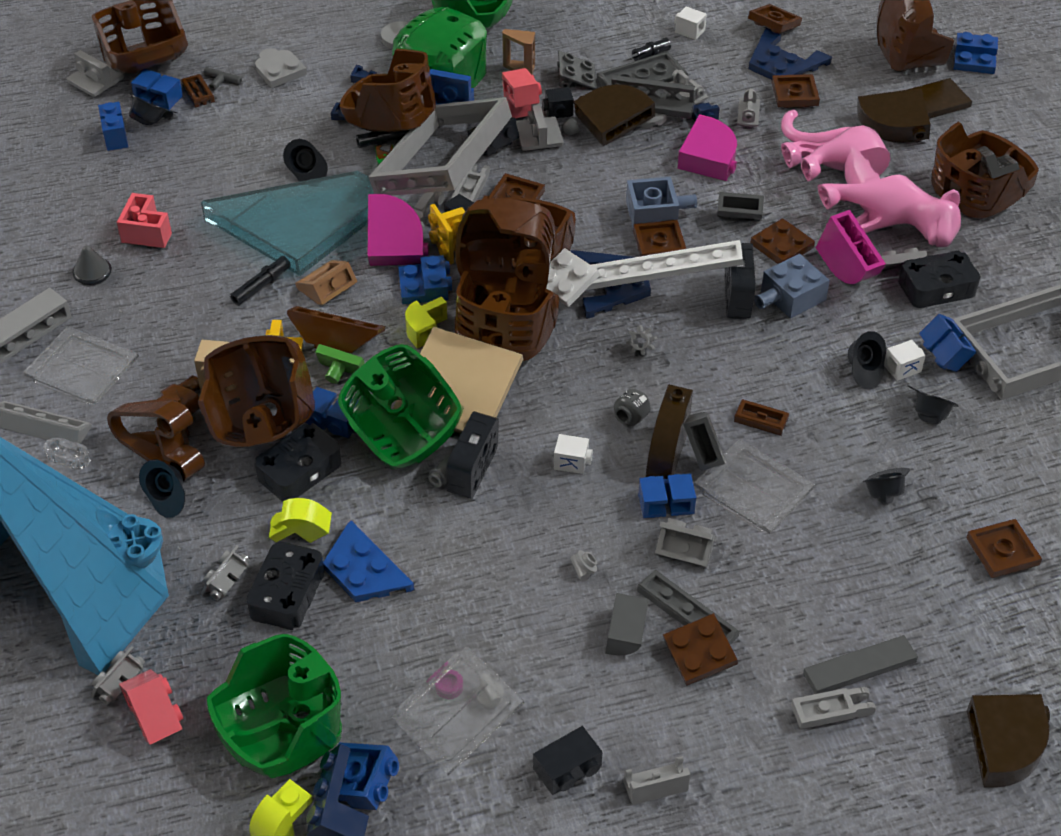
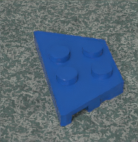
M352 520L347 523L323 562L324 570L355 602L366 601L373 597L390 596L389 592L405 589L406 592H411L414 590V583Z

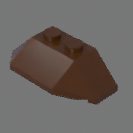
M299 306L287 310L288 317L304 341L314 344L316 349L321 344L350 354L385 331L386 327Z

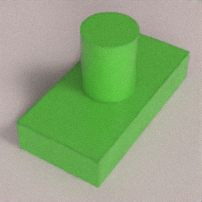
M321 344L318 345L315 351L320 364L330 367L325 375V379L333 384H338L344 372L353 374L365 364L362 357Z

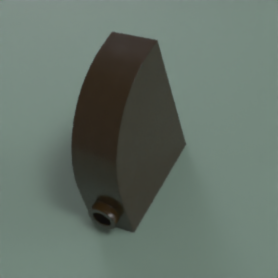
M628 85L603 86L580 96L574 101L575 115L602 146L609 144L655 117V102L643 91Z
M921 88L858 96L857 114L861 125L876 131L881 139L891 142L929 139L931 123Z
M668 384L652 435L646 477L663 476V479H668V475H674L687 437L683 423L691 414L692 389Z
M1042 694L972 695L967 708V715L984 788L1005 787L1024 780L1038 766L1049 740L1050 711L1048 706H1044Z

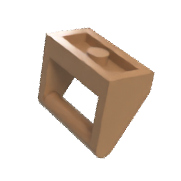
M504 29L502 31L503 67L511 71L526 68L532 75L535 68V32ZM511 41L524 46V61L511 60Z
M330 260L297 281L295 285L298 290L315 303L323 305L357 283V279L349 262Z

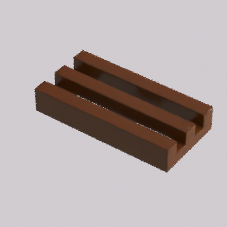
M200 74L181 79V85L195 108L199 107V103L207 105L208 100L211 103L215 102L214 95ZM195 80L198 81L199 85L201 86L206 95L203 96V94L199 90V87L194 82ZM188 82L190 83V85L192 86L193 90L195 91V93H196V95H197L198 97L195 96V94H194V92L192 91V89L190 88Z
M744 399L741 400L734 416V422L780 436H782L783 429H785L786 422L789 419L788 412Z

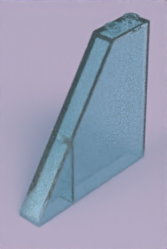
M353 171L207 199L201 202L204 220L274 261L280 256H285L291 264L289 270L301 276L368 224V194H374L369 176L359 171Z

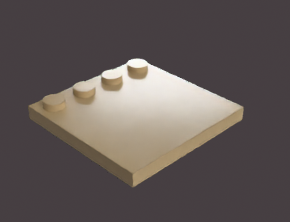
M436 327L432 328L420 353L435 366L464 407L460 421L454 432L459 434L462 433L473 411L497 417L523 361L522 354ZM397 400L393 409H398L402 401Z

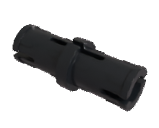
M663 38L656 42H648L643 47L633 49L632 55L636 53L638 55L632 58L634 61H638L671 49V45L665 46V44L670 43L668 38Z

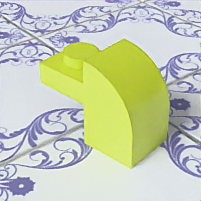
M443 297L422 306L416 300L406 309L407 337L417 349L425 345L433 327L437 328L438 323L448 319L447 302Z
M292 498L283 501L282 511L272 516L269 538L278 542L296 533L311 543L329 534L332 512L310 499Z
M289 779L272 797L266 795L257 806L249 825L250 835L294 836L292 823L313 802L312 795Z

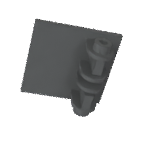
M558 50L559 86L561 88L570 87L572 82H576L594 90L597 89L595 64L589 60L575 57L571 53Z

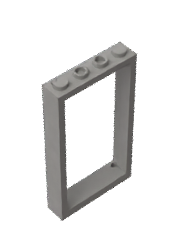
M507 98L436 105V109L421 126L410 129L369 176L374 194L393 196L455 190L512 117ZM480 122L446 166L402 170L439 126Z
M1061 285L953 319L962 331V336H965L976 350V353L968 361L1001 400L1060 381L1061 361L1008 379L971 334L1060 306Z

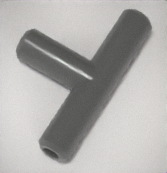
M208 67L203 71L204 75L215 78L209 84L212 90H216L223 81L238 85L242 82V78L237 75Z

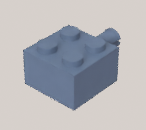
M671 177L627 180L626 203L632 227L633 224L678 220L679 209L697 208L696 194L676 196Z
M798 254L763 272L762 293L756 295L754 301L759 309H764L766 306L774 303L791 319L826 301L830 280L801 254Z

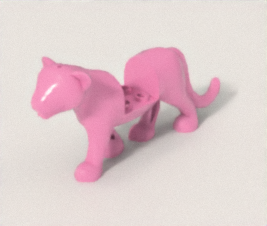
M790 110L784 114L781 121V129L783 134L792 141L781 144L782 154L788 168L795 167L801 162V169L807 181H811L819 175L821 164L844 171L847 184L825 183L818 185V193L826 209L835 206L839 200L859 204L865 211L856 218L865 233L892 225L910 224L915 226L932 246L948 247L952 243L961 227V213L958 207L960 195L958 191L950 190L938 199L920 189L904 175H892L880 179V175L889 165L890 153L880 136L870 127L863 125L843 127L819 133H806L798 131L793 127V121L798 116L796 110Z

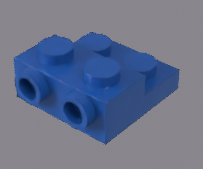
M970 32L957 33L954 45L953 70L995 74L998 37H993L990 34L973 35Z
M430 69L436 105L474 101V88H471V76Z
M444 255L421 257V264L398 266L402 304H411L416 300L419 303L430 302L440 297H443L445 301L449 300L448 291H452V279L446 276L450 275L449 261H444Z
M339 742V744L351 749L338 801H347L351 808L377 810L380 802H384L388 797L387 785L391 776L397 775L399 771L398 758L388 745Z

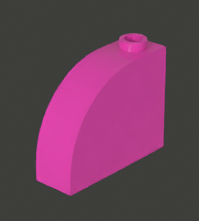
M699 114L679 151L677 169L727 181L730 174H734L737 166V161H735L737 149L735 134L723 122Z
M368 194V260L370 266L421 264V257L429 256L428 242L424 243L421 221L414 209L405 201L391 195Z
M851 210L830 217L816 249L831 272L847 284H856L880 274L886 263Z

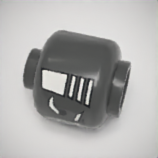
M637 389L627 390L614 403L616 419L620 423L629 426H635L649 414L651 409L647 395Z

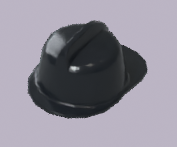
M129 94L133 97L129 117L141 124L153 125L157 123L166 110L178 113L149 104Z
M295 139L286 145L283 152L284 163L294 176L306 186L312 187L321 184L327 176L328 166L324 157L313 144L304 139Z
M875 331L863 333L848 349L847 357L852 365V375L856 383L864 389L877 387L883 377L887 347L883 337Z
M907 385L909 388L917 391L915 410L919 418L924 422L940 424L942 420L948 417L953 407H959L958 404L952 401L929 395Z
M158 459L149 460L144 463L139 472V483L155 510L166 518H173L179 515L186 501L185 491L182 486L183 478L180 471L176 467Z
M901 467L872 474L863 482H866L872 498L882 499L884 504L892 503L894 497L904 493L905 476L910 472V469Z

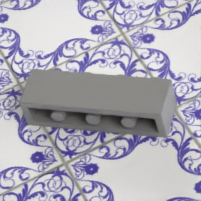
M48 288L0 319V364L72 318L67 300L51 288Z

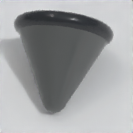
M84 246L72 273L78 282L94 285L106 280L111 274L112 267L109 261L102 258L90 246Z

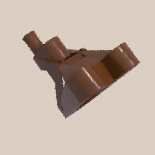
M192 375L178 385L171 384L160 391L161 397L157 400L125 403L108 413V425L115 438L146 461L158 459L176 467L180 471L183 481L205 466L201 453L196 448L189 446L188 436L190 435L188 427L193 424L191 414L200 409L198 403L199 396L195 393L196 390L200 389L198 377ZM120 416L158 417L156 420L157 427L155 431L131 434L124 427Z

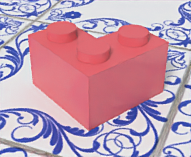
M526 68L502 72L504 97L507 98L512 117L528 116V111H531V105L540 103L539 95L542 94L540 83L535 80L534 75H531Z
M137 193L130 195L117 220L121 243L165 248L172 234L168 213L157 212L153 195Z
M150 669L119 684L128 707L135 715L142 734L149 745L182 730L179 721L184 719L177 703L172 705L168 696L172 693L171 687L166 677L163 678L161 673L156 674Z

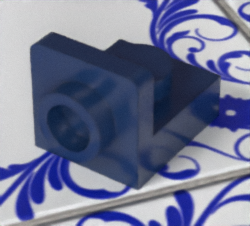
M709 102L694 105L691 117L696 121L700 114L719 120L720 108L718 105L711 106Z

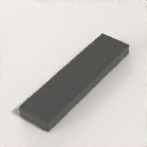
M654 570L637 586L639 593L682 625H687L714 613L657 570ZM715 614L731 645L739 637L740 631Z
M905 635L806 667L803 674L813 692L819 694L916 663L918 656Z

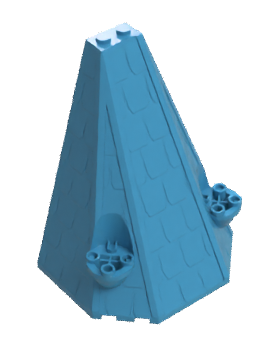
M0 437V546L11 536L60 614L78 665L96 675H99L102 671L106 672L111 666L110 663L114 657L128 646L169 596L160 553L163 543L161 528L150 519L125 513Z

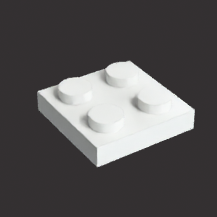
M564 248L550 263L546 289L557 294L559 301L569 307L600 274L598 269Z

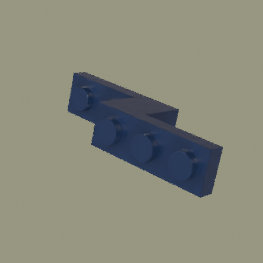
M339 744L330 752L327 751L321 760V776L313 790V795H315L314 804L306 818V822L309 823L306 832L307 836H365L369 815L338 802L351 749L347 746Z

